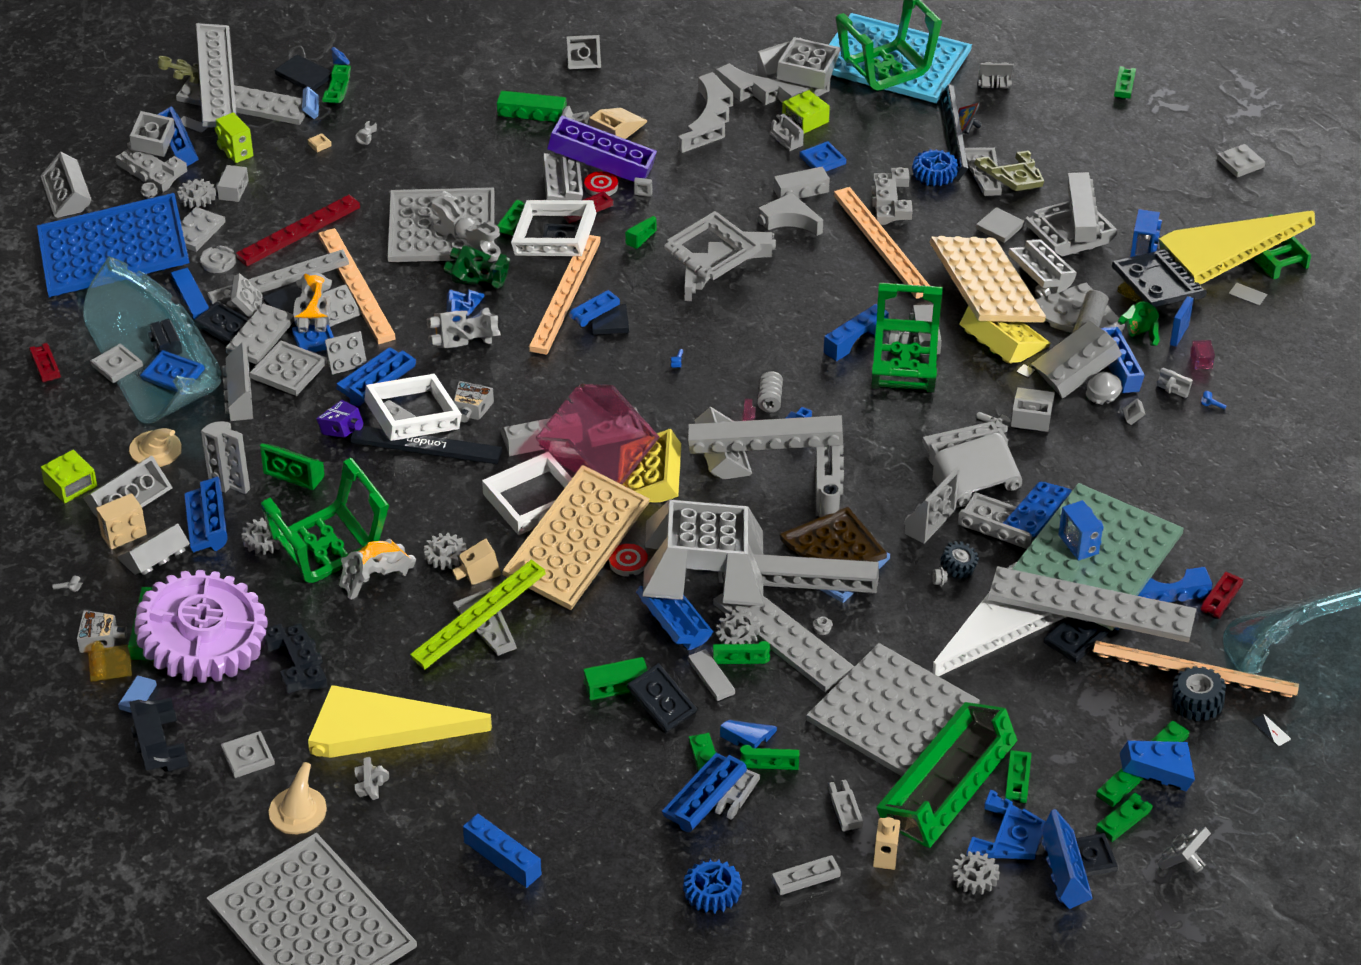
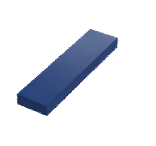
M188 268L171 272L172 279L193 319H196L208 310L209 307Z

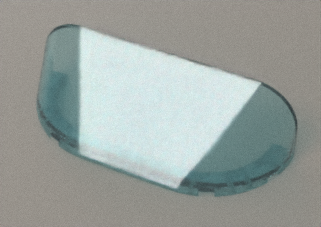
M108 256L88 288L84 301V321L101 354L118 344H122L142 361V367L119 379L117 383L137 419L147 424L154 423L215 391L222 381L219 378L221 370L188 312L181 304L178 303L176 305L170 300L172 294L141 271L135 274L127 269L128 264ZM168 318L171 319L181 341L183 352L178 356L203 364L205 370L196 380L194 378L176 376L173 382L178 389L177 392L144 381L140 377L142 372L159 355V353H155L154 342H150L148 332L151 331L150 324L158 321L161 322V320Z
M1361 583L1235 619L1227 626L1223 635V644L1227 654L1239 671L1250 674L1261 672L1262 666L1270 653L1268 647L1272 642L1277 644L1289 634L1288 628L1296 622L1302 625L1314 618L1361 605Z

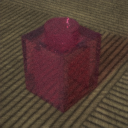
M1211 340L1192 341L1190 355L1194 369L1213 368L1215 353Z

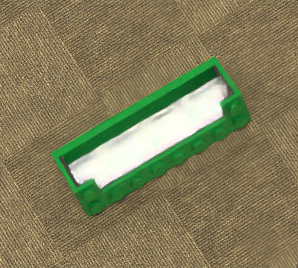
M964 702L876 807L880 818L890 817L899 820V833L930 848L1018 741L1006 708Z

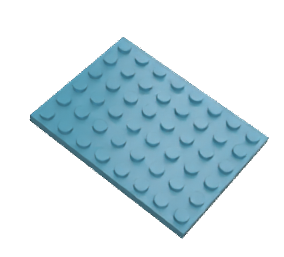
M851 13L848 17L852 21V26L860 34L865 33L873 41V48L888 44L897 36L899 25ZM908 28L905 41L924 59L929 33ZM838 32L829 45L840 47ZM848 32L850 55L863 52L862 45ZM939 36L932 65L924 75L883 90L937 103L941 93L951 82L971 51L972 44ZM898 50L887 53L892 54L894 59L903 65L905 72L916 69ZM840 52L832 75L870 86L867 80L841 57ZM881 56L875 57V59L880 60V63L883 62V58ZM864 61L857 63L865 71ZM875 73V79H876V81H880V80L878 79V74Z

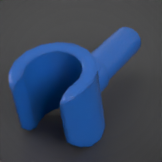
M679 349L677 357H671V368L681 367L682 349Z
M1204 391L1201 398V403L1204 406L1212 404L1224 410L1226 409V405L1212 399L1213 395L1211 392Z

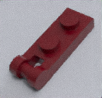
M43 343L42 346L36 348L35 346L29 347L42 382L61 377L48 343Z
M1225 572L1203 602L1201 611L1204 613L1209 612L1213 614V617L1220 619L1226 607L1243 585L1244 579Z

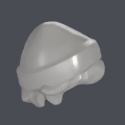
M1108 372L1098 373L1088 381L1086 396L1096 404L1110 403L1120 395L1122 391L1121 381L1117 376Z

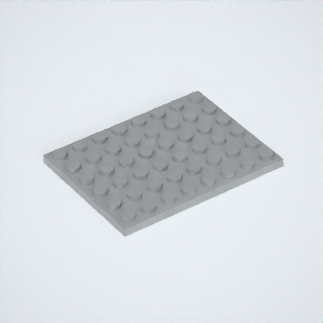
M317 832L207 897V903L260 965H389L417 947L416 940Z

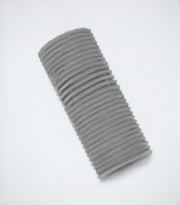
M1097 290L1087 291L1072 333L1089 321L1098 327L1100 326L1109 300L1107 295Z

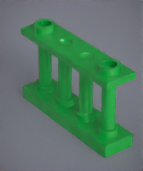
M1294 236L1281 242L1282 247L1270 251L1266 250L1252 257L1273 280L1280 277L1282 267L1300 262L1305 269L1309 268L1311 253ZM1286 252H1290L1293 255L1280 261L1274 257Z

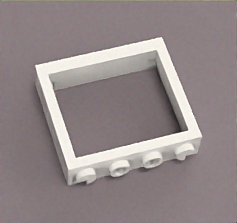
M527 200L511 241L515 256H582L596 217L593 200ZM533 216H582L575 238H525Z
M435 374L366 385L364 400L390 441L456 430L460 427L462 414ZM431 391L444 412L395 421L381 399Z
M549 452L482 480L484 496L518 535L534 529L556 500L519 516L500 493L548 471L565 488L572 478Z

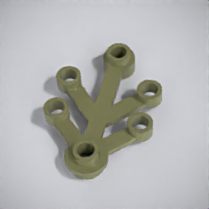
M159 56L157 64L160 69L167 70L168 67L178 69L174 70V78L183 79L184 75H190V82L199 83L198 64L191 66L181 59H178L176 64L171 63L172 59L169 57Z

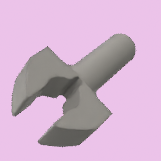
M981 412L976 414L977 419L984 422L993 421L997 429L1001 428L1003 432H1007L1008 427L1011 426L1010 419L1005 415L995 418Z

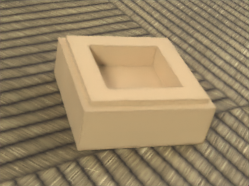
M322 133L308 139V144L316 152L331 147V141Z

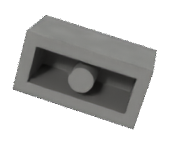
M226 166L224 172L221 173L220 181L216 183V192H218L219 200L240 201L249 181L247 167Z

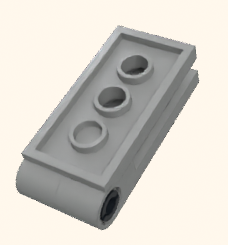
M843 445L831 446V475H827V470H825V468H828V456L824 455H828V446L816 447V516H820V518L839 510L840 495H843V484H840V482L844 481V470H840L844 464V457H840V455H843Z

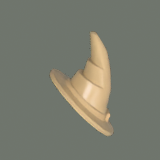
M161 428L142 433L134 438L130 444L129 453L136 463L153 456L159 467L172 463L179 457L182 444L179 438L174 435V430Z
M304 762L290 788L279 793L271 802L269 808L270 822L283 833L296 835L309 832L316 828L325 818L327 811L325 799L320 792L310 788L308 784L311 767L309 763Z

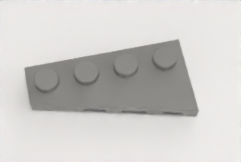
M995 147L965 148L968 168L983 195H1001V182L974 164L976 158L989 157L998 166Z
M489 588L453 602L454 608L460 614L464 613L487 595L491 589ZM501 611L497 612L475 630L498 656L517 649Z

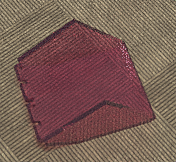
M581 384L568 396L573 403L571 404L566 399L557 410L559 414L555 413L547 422L546 426L551 431L549 432L543 427L536 436V440L542 449L549 452L560 464L577 473L580 467L584 465L622 485L660 437L614 385Z

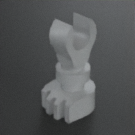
M366 122L365 128L359 130L355 135L357 142L368 145L371 142V133L377 130V124L375 123L370 126V122Z

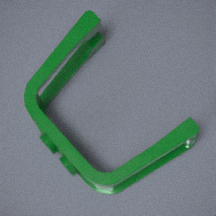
M903 0L902 14L896 38L888 44L873 48V41L865 33L860 34L852 26V21L844 13L836 16L841 57L851 64L875 90H883L924 75L932 65L942 20L921 0ZM915 5L926 14L925 23L929 30L924 59L905 41L912 9L915 8ZM848 32L862 45L863 52L850 55ZM898 50L916 69L905 72L903 65L897 62L892 54L887 53ZM881 56L883 58V62L880 63V60L875 59V57ZM864 61L865 71L857 63ZM875 73L878 74V79H879L880 81H876V79H875Z
M879 283L871 388L892 387L935 392L942 287ZM897 291L923 293V299L933 303L932 322L884 318L885 300L897 297ZM883 331L931 334L930 347H923L918 343L901 344L898 341L892 344H882ZM882 351H889L893 356H900V360L898 358H893L891 361L881 360ZM920 354H929V364L919 363L915 359L910 360V357L916 358ZM880 375L927 378L928 382L880 380Z
M349 458L343 461L337 498L327 508L287 527L281 519L280 509L271 498L264 500L261 503V507L272 538L280 542L298 566L303 579L308 583H313L343 569L341 559L349 555L344 549V542L337 538L333 533V528L330 525H326L324 521L337 514L361 547L355 550L359 551L368 542L380 540L389 504L353 458ZM357 478L370 493L368 501L374 517L369 535L345 505L352 481L357 480ZM317 525L321 530V538L317 541V537L309 533L307 529ZM331 546L332 553L340 555L341 558L331 562L327 557V549ZM307 550H311L314 553L316 563L323 564L324 566L311 572Z

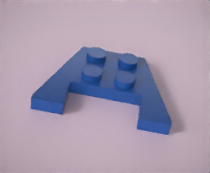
M990 790L984 809L1005 816L995 842L972 837L966 856H968V851L973 855H976V852L979 851L980 856L987 853L988 858L1035 859L1043 837L1041 830L1046 821L1026 809L1021 810L1015 807L1012 801L1007 798L1004 800L997 796V792Z

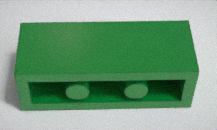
M640 657L584 669V684L589 699L595 700L629 693L630 691L626 687L628 683L648 670L644 658Z

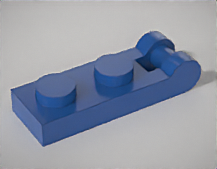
M607 290L571 310L569 317L577 320V323L584 327L590 320L620 305V299Z

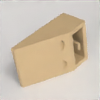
M623 108L602 109L589 118V126L624 139L647 123V120Z

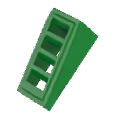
M652 216L625 232L626 244L635 249L639 248L657 231L656 217Z

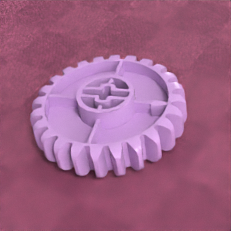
M197 570L194 576H191L188 571H182L179 579L174 575H169L166 577L165 584L163 582H156L153 584L152 591H146L143 595L142 602L138 604L134 626V631L137 635L136 642L143 649L144 657L149 660L154 659V667L157 669L167 667V675L171 677L181 673L183 681H190L192 676L197 677L199 683H205L209 676L216 682L222 681L224 673L229 677H234L237 675L238 668L241 670L248 669L251 661L257 660L260 650L264 647L266 641L264 638L266 630L264 628H267L268 620L264 616L265 608L263 604L258 603L256 593H247L248 586L246 584L239 583L234 585L235 578L232 576H226L224 579H221L220 573L213 571L210 576H206L203 570Z

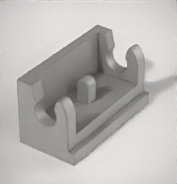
M785 114L780 115V121L777 125L776 120L772 121L770 135L788 151L803 146L804 131Z

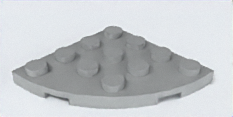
M1086 282L1035 300L1046 316L1045 321L1049 322L1051 327L1072 333L1087 291L1093 289ZM1107 305L1099 327H1118L1122 331L1125 324H1118L1119 317Z

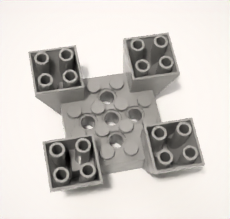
M668 500L647 520L645 547L658 550L644 568L643 596L683 600L687 568L724 572L723 603L763 606V577L753 555H763V530L748 506Z

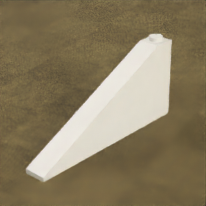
M1017 562L1009 566L1008 569H1012ZM983 599L936 658L933 664V674L937 676L945 674L1067 616L1006 603L991 609Z

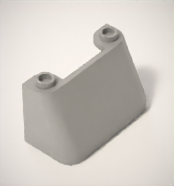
M994 433L943 449L935 455L932 480L937 487L956 467L960 469L956 508L966 506L971 499L972 492L1001 483H1004V487L1007 490H1016L1022 487V477L1009 447L1000 433Z

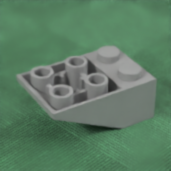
M1018 387L1014 400L1011 427L1048 432L1055 392Z

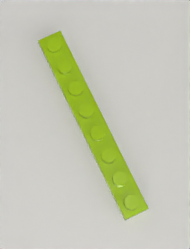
M531 559L411 653L412 660L425 670L546 575L545 569Z

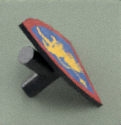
M980 103L959 108L958 114L962 133L969 134L972 125L976 128L981 127L982 123L974 118Z

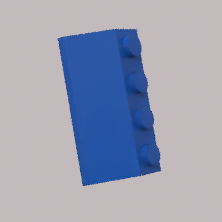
M1053 809L1041 830L1044 838L1041 842L1044 849L1048 852L1046 860L1053 871L1051 878L1058 889L1055 891L1060 903L1064 902L1071 909L1093 899L1074 830L1059 812Z

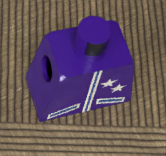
M343 400L316 418L323 435L346 437L354 430H361L363 427V421L358 408Z

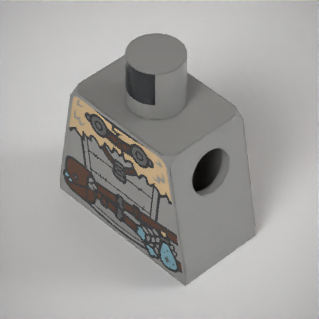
M459 381L454 404L462 414L461 422H467L469 418L481 419L494 402L493 388Z
M83 611L77 636L81 653L111 650L114 647L115 638H127V627L117 626L114 615Z

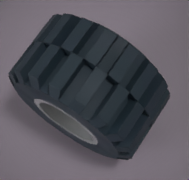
M1193 666L1191 669L1188 667L1184 671H1180L1178 676H1175L1173 682L1172 704L1176 711L1180 710L1179 714L1181 716L1186 715L1187 719L1195 718L1196 721H1200V719L1209 720V717L1214 718L1217 714H1220L1224 706L1226 685L1219 673H1214L1215 670H1208L1203 666L1202 668Z

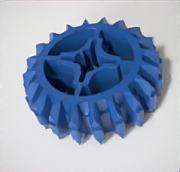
M923 150V153H918V156H915L912 163L913 176L916 177V180H920L921 183H926L927 186L929 184L933 186L939 185L940 187L942 184L947 185L957 175V159L954 158V155H950L949 152L945 153L944 150Z
M710 858L708 862L705 863L701 860L700 865L694 863L692 869H688L687 875L684 877L683 891L686 900H689L691 906L696 905L697 910L703 908L705 913L708 910H713L715 914L718 909L724 912L726 907L731 909L733 903H737L742 893V881L739 872H736L734 866L729 867L728 862L722 864L720 859L717 862H712Z

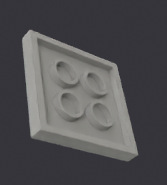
M281 340L250 372V378L297 396L327 364V358Z

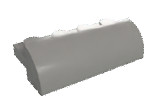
M544 153L542 161L546 200H582L583 189L580 162L564 155Z
M1042 240L1026 241L1025 247L1009 248L1008 255L1042 288H1052L1055 292L1059 293L1066 290L1076 277L1077 272Z
M220 421L205 426L201 430L208 479L219 477L222 492L226 493L231 488L247 494L250 490L242 434L231 430L229 422Z
M991 421L925 436L922 443L929 453L930 463L934 465L935 455L943 449L994 433H1000L1007 445L1008 439L1002 429H997L994 422Z

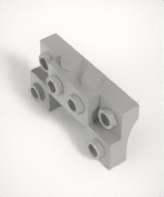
M130 142L127 143L128 149L115 157L116 164L138 177L143 182L154 183L161 192L168 190L179 176L187 172L186 162L176 156L163 162L149 153L132 150Z
M899 167L891 168V173H874V186H871L872 207L876 209V220L879 224L886 225L896 220H912V201L898 200L896 188L909 187V169Z

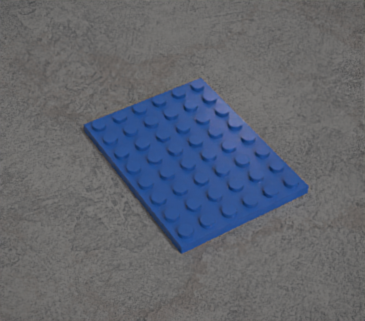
M174 193L37 225L49 297L190 263Z

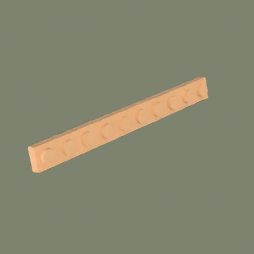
M850 187L834 191L836 200L904 284L930 286ZM911 292L916 299L923 297V293Z
M336 229L319 232V239L328 254L344 250L349 260V265L337 268V271L344 284L347 285L377 343L382 344L395 340L394 331Z
M589 235L582 256L572 257L530 344V352L548 354L599 247L600 237Z
M1096 641L1093 651L1097 652V655L1109 658L1110 655L1116 656L1118 660L1123 662L1134 660L1138 661V664L1142 666L1153 664L1157 665L1158 669L1170 671V668L1176 669L1178 673L1188 667L1191 669L1193 666L1198 668L1203 666L1208 670H1215L1214 673H1219L1221 678L1224 679L1225 684H1231L1232 681L1239 683V686L1244 688L1255 686L1260 687V691L1272 693V690L1278 691L1280 695L1286 697L1297 695L1299 688L1297 683Z

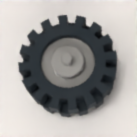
M954 541L953 544L950 542L944 549L940 558V564L943 565V570L947 569V574L953 573V577L958 575V578L963 576L967 578L968 575H972L978 563V554L974 552L975 549L973 547L969 548V544L965 546L961 541L959 544L957 541Z

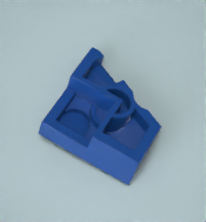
M449 290L447 293V312L467 311V319L483 299L484 294L469 290L467 294ZM459 316L453 317V321L461 319Z
M727 720L720 725V737L736 746L741 742L745 745H750L752 748H757L762 741L767 742L777 731L776 726Z

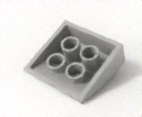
M794 37L778 61L777 79L824 90L830 81L841 47Z
M956 467L932 493L930 492L923 503L918 504L915 511L906 517L904 521L906 535L925 544L956 510L959 468Z

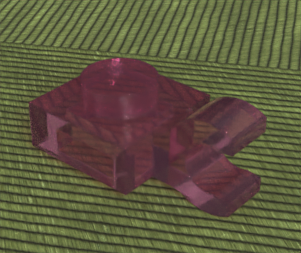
M745 399L742 421L755 420L753 418H755L756 407H752L753 399Z

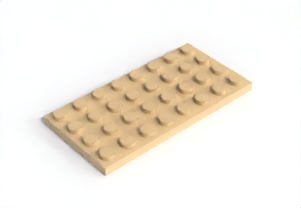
M959 236L931 237V246L978 321H1045V314L996 239L990 237L987 239L977 237L962 238Z
M582 465L503 569V575L510 577L532 559L545 569L546 575L530 586L529 589L572 610L649 504V498Z

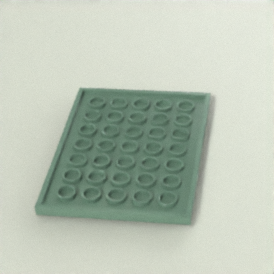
M1078 483L1012 569L1138 596L1179 540L1184 528ZM1083 500L1092 509L1097 519L1102 521L1104 529L1102 531L1099 554L1078 561L1058 533L1062 507ZM1066 517L1064 531L1075 528L1069 518ZM1074 529V530L1068 531V533L1071 534V533L1077 532L1078 530H1077V529ZM1097 623L1110 630H1113L1115 628L1114 626Z

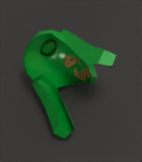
M1144 301L1138 302L1135 306L1132 305L1118 319V324L1120 325L1127 321L1130 336L1133 337L1149 331L1151 346H1157L1160 341L1158 333L1159 315L1157 309L1152 304Z

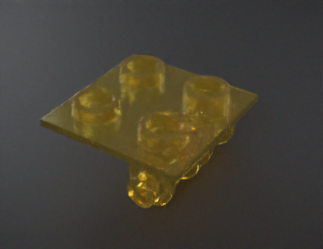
M95 641L92 644V650L88 651L91 682L132 676L128 645L104 648L100 641Z

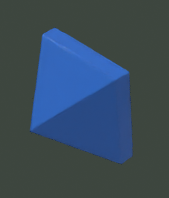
M335 47L331 48L333 64L348 65L350 63L344 53Z

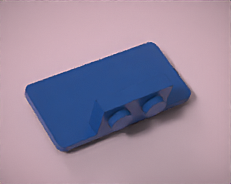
M1038 482L1003 524L1029 532L1032 537H1036L1072 490L1047 482Z

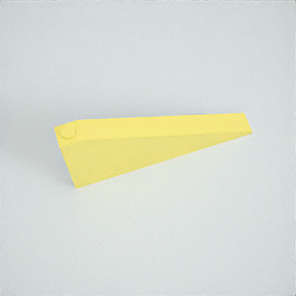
M1313 211L1174 230L1159 238L1160 250L1167 249L1175 257V262H1179L1195 278V282L1201 285L1314 226L1315 213Z
M332 685L308 739L309 751L312 755L332 758L491 731L492 728L491 714Z

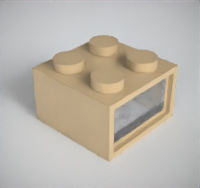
M132 493L96 508L101 536L110 549L147 535L142 506Z

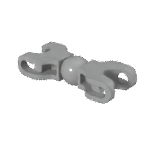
M437 196L432 200V209L440 216L433 221L435 231L443 236L448 234L455 236L457 234L461 239L467 240V243L474 249L491 255V259L488 260L489 262L498 260L501 251L493 242V240L500 236L498 226L489 221L482 224L465 217V214L459 210L455 202L445 196Z

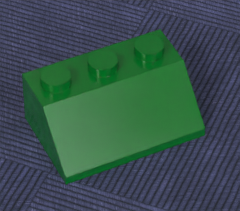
M263 443L260 445L263 472L267 475L314 490L325 476L323 462L275 445Z

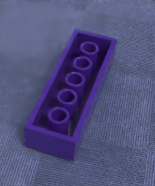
M565 116L560 117L553 129L547 148L554 153L567 156L570 159L583 162L586 165L599 168L602 171L615 174L618 177L633 182L635 177L647 178L657 153L656 150Z

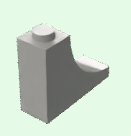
M793 193L758 208V222L767 230L791 226L806 229L817 236L823 233V219Z

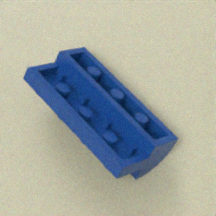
M389 347L338 382L337 390L350 398V404L360 406L365 402L366 385L397 380L415 367L416 359L403 350L398 353Z
M219 477L200 482L201 488L184 493L190 548L193 552L212 547L215 552L221 549L227 542L223 497Z
M643 586L638 587L636 593L641 598V601L646 604L652 615L657 618L662 628L668 632L675 643L683 644L687 650H692L703 645L713 633L712 629L684 594L683 600L651 598L643 596Z
M715 753L662 810L664 817L679 824L683 831L691 832L746 773L747 767L745 763L730 755L726 758Z

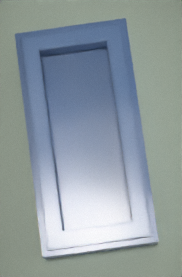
M309 87L303 89L302 110L315 119L318 117L319 95Z
M137 675L118 704L119 709L131 712L130 701L139 699L147 701L157 686L156 680Z

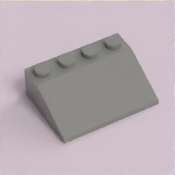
M1089 321L1031 363V365L1063 399L1122 354L1117 342L1106 331Z

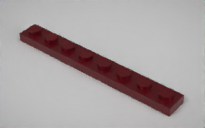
M347 195L236 252V258L245 266H249L359 209L360 202L351 195Z

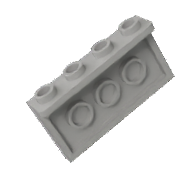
M975 492L966 508L961 509L959 512L958 525L1028 549L1036 538L1032 537L1029 532L1003 524L1017 507Z

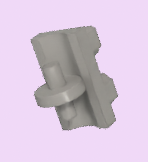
M1162 368L1156 385L1166 389L1165 391L1168 393L1173 392L1186 398L1188 397L1193 380L1172 370Z
M370 757L364 758V765L355 768V775L358 781L364 780L355 784V791L359 797L369 795L372 800L378 799V786H382L389 779V772L383 769L382 766H373Z

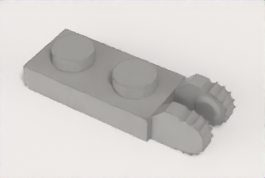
M747 770L719 801L715 813L720 815L724 811L726 804L729 803L731 807L727 812V818L732 820L737 814L738 808H741L760 780V774Z
M847 780L841 781V792H837L834 782L828 783L831 800L842 831L862 828L863 820Z

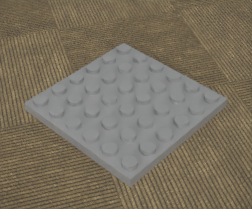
M494 188L391 190L388 262L453 261L454 259L450 258L453 247L462 249L463 245L472 246L467 243V240L461 239L457 234L455 236L453 234L443 236L434 230L433 221L440 216L432 209V200L443 191H447L452 197L455 196L460 199L461 205L459 210L465 214V217L482 224L486 221L494 224ZM481 257L474 258V260H483Z
M878 643L806 715V720L903 776L964 702L979 704V699Z

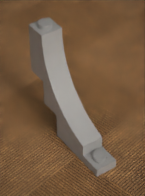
M730 63L716 69V76L733 92V96L739 101L754 96L764 105H767L778 99L783 103V101L807 90H810L816 96L830 91V81L823 90L779 79L755 76L741 71Z
M713 72L698 77V90L703 95L707 105L700 117L688 126V133L678 136V150L681 153L725 138V123L729 122V107L733 106V92Z
M744 232L758 242L762 248V251L749 259L772 257V250H775L776 240L772 239V232ZM709 242L708 253L693 254L709 266L714 267L738 251L727 242ZM686 266L685 301H692V294H696V289L702 290L707 281L688 266Z

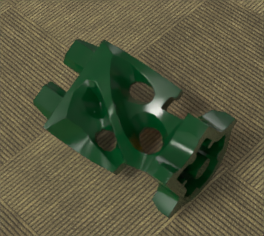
M463 245L462 249L453 247L450 258L457 261L455 264L447 261L444 272L451 275L452 281L455 283L477 284L479 281H484L498 289L503 286L506 280L510 258L500 254L496 263H489L488 260L491 259L489 254ZM481 257L483 261L478 262L474 258ZM467 274H473L474 277L469 278L467 277Z

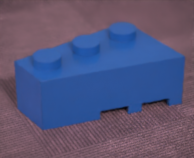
M1127 741L1120 751L1123 772L1145 779L1153 778L1161 781V784L1164 785L1172 784L1180 787V790L1187 791L1195 780L1188 742Z

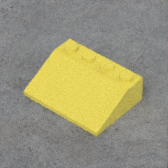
M969 306L959 324L965 328V332L974 335L978 342L986 344L990 347L989 350L991 352L999 354L1003 361L1010 364L1012 362H1022L1051 344L1024 322L978 321Z
M668 429L621 446L618 483L649 498V502H664L678 497L681 442L673 431Z

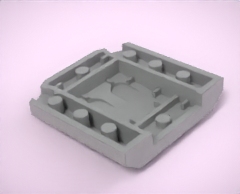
M1069 201L1037 209L1033 212L1031 218L1027 216L1025 224L1060 256L1076 254L1083 250L1109 244L1117 236V229L1097 211L1100 235H1096V242H1075Z

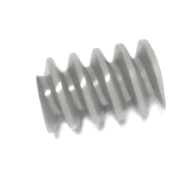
M766 372L760 377L757 404L765 412H776L781 407L783 378L777 372Z

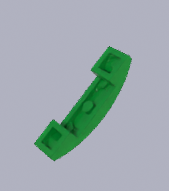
M334 65L332 80L329 89L325 90L323 102L341 103L348 88L351 66Z

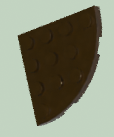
M849 507L780 534V540L788 548L806 558L878 562L887 558V552Z

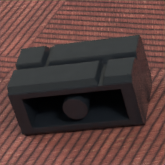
M168 318L161 320V322L158 321L150 324L151 331L148 332L150 342H154L155 353H160L164 350L175 355L182 354L181 341L171 319Z

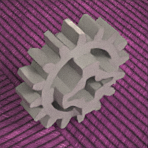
M195 179L192 182L188 180V184L182 183L183 187H179L178 199L184 206L189 205L190 208L193 206L199 208L202 205L206 207V203L211 204V200H215L216 191L214 184H210V181L204 182V179L200 181Z
M263 518L258 522L254 519L253 524L247 523V528H243L242 542L244 547H248V551L255 550V554L262 551L263 555H266V551L274 553V548L280 549V542L272 538L267 523Z
M439 533V537L432 536V541H426L424 557L427 559L428 564L433 563L434 568L441 566V570H443L445 566H448L449 569H452V565L459 566V555L466 551V543H463V538L457 539L456 534L451 537L449 533L446 536Z
M734 609L731 615L725 613L726 618L719 619L721 624L716 626L718 629L716 633L721 644H751L752 640H758L756 635H760V624L756 615H752L751 611L748 610L744 613V610L740 609L739 613H736Z
M968 851V856L961 854L960 860L955 859L952 867V880L957 881V887H964L963 892L971 890L973 895L976 891L983 894L984 889L990 892L992 886H997L1000 874L998 871L999 865L994 864V858L987 859V853L980 856L979 851L976 852V855Z

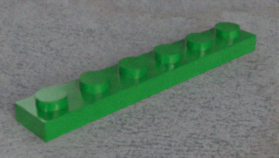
M1172 721L1151 741L1183 742L1189 737L1190 731ZM1121 768L1097 790L1096 797L1114 807L1144 778L1123 772Z

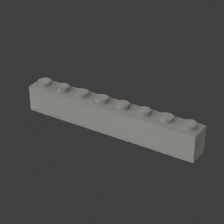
M842 415L689 424L688 441L690 454L843 445Z
M753 554L763 577V586L877 593L879 562ZM718 571L719 583H723L724 572Z

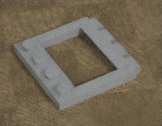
M716 211L669 238L664 245L665 250L706 281L709 279L715 280L762 251L761 245ZM709 229L738 252L711 267L682 244L704 230Z

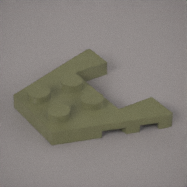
M1029 150L1016 153L1015 158L1019 162L1018 164L997 166L989 157L976 158L974 163L977 167L1015 191L1043 187L1044 179L1039 169L1035 167V161L1031 159Z

